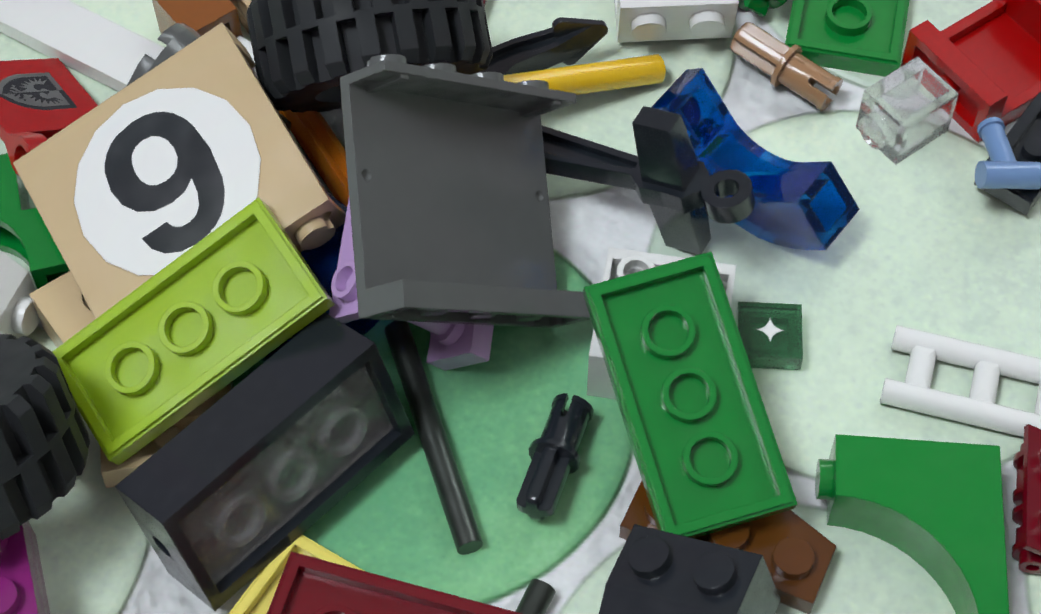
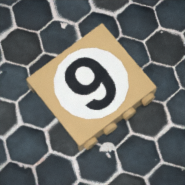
M220 23L13 162L95 319L258 197L268 205L300 253L304 250H312L324 245L334 236L335 229L345 223L346 213L327 195L253 72L252 68L255 67V63L247 49L223 23Z

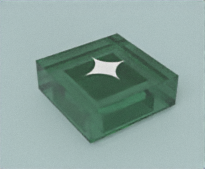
M738 301L736 325L751 368L800 370L803 361L802 304Z

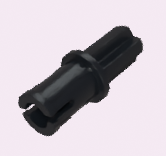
M562 393L557 395L553 399L552 409L541 437L535 439L530 444L529 456L532 461L516 499L518 510L528 514L531 519L542 521L545 517H550L555 513L568 475L574 473L579 468L581 458L578 454V449L594 411L591 404L580 396L573 395L570 407L566 411L565 406L569 399L568 394Z

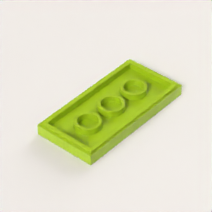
M258 197L52 352L58 360L77 408L110 462L120 465L334 306L335 303L268 205Z

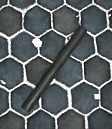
M393 321L385 327L384 332L457 552L462 555L476 552L483 546V541L409 323L407 321Z

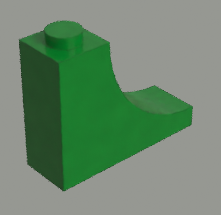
M835 434L829 459H818L815 478L816 499L827 500V525L864 532L895 546L910 556L937 582L956 614H1009L1000 446Z

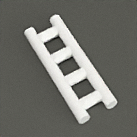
M899 325L896 326L891 350L910 354L905 382L885 378L880 403L1024 437V426L1028 424L1041 429V358ZM936 360L974 369L969 398L930 389ZM1000 375L1039 384L1034 413L995 404Z

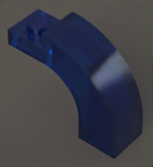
M703 68L685 70L651 107L682 116L697 161L704 162L709 176L718 171L729 169L741 171L751 179L756 201L754 210L747 218L734 224L760 239L793 249L827 250L860 210L832 161H790L770 153L754 142L736 123ZM734 195L725 196L724 198H729Z

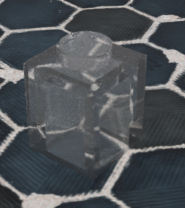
M917 56L864 90L856 128L869 146L879 149L896 165L948 131L959 93Z

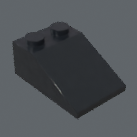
M634 524L606 582L599 614H775L781 599L763 555Z

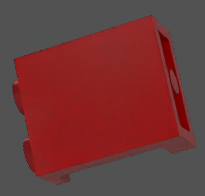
M993 0L942 31H939L931 22L926 20L909 31L900 68L979 143L982 141L977 132V126L980 122L990 117H998L1007 126L1020 118L1038 93L1041 92V0Z

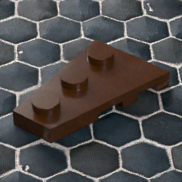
M641 481L620 525L619 537L627 540L634 524L658 530L643 481ZM791 510L694 538L763 555L780 596V603L806 614H810L836 549L834 543Z

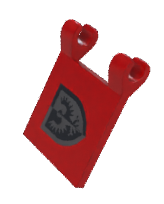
M59 58L0 61V138L6 146L12 168L19 176L13 162L98 106Z

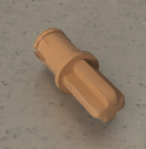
M746 22L733 36L730 45L733 53L771 77L770 84L775 87L781 84L815 105L820 111H824L833 100L827 94L814 87V84L821 85L834 95H837L842 86V78L834 76L801 54L802 47L797 44L789 47L754 23Z

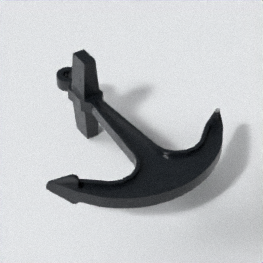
M559 17L552 22V28L517 37L492 47L493 56L485 72H498L507 75L544 70L561 62L565 65H573L608 33V27L603 20ZM643 106L632 122L638 156L542 125L547 174L635 190L642 203L650 205L666 246L700 255L711 240L709 218L718 223L731 224L747 218L754 210L756 201L751 179L741 171L729 169L718 171L709 176L704 162L697 161L680 114ZM734 195L729 198H724L725 196Z

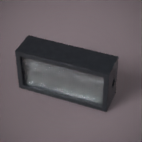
M324 312L115 487L167 572L211 609L216 611L415 433L375 342Z

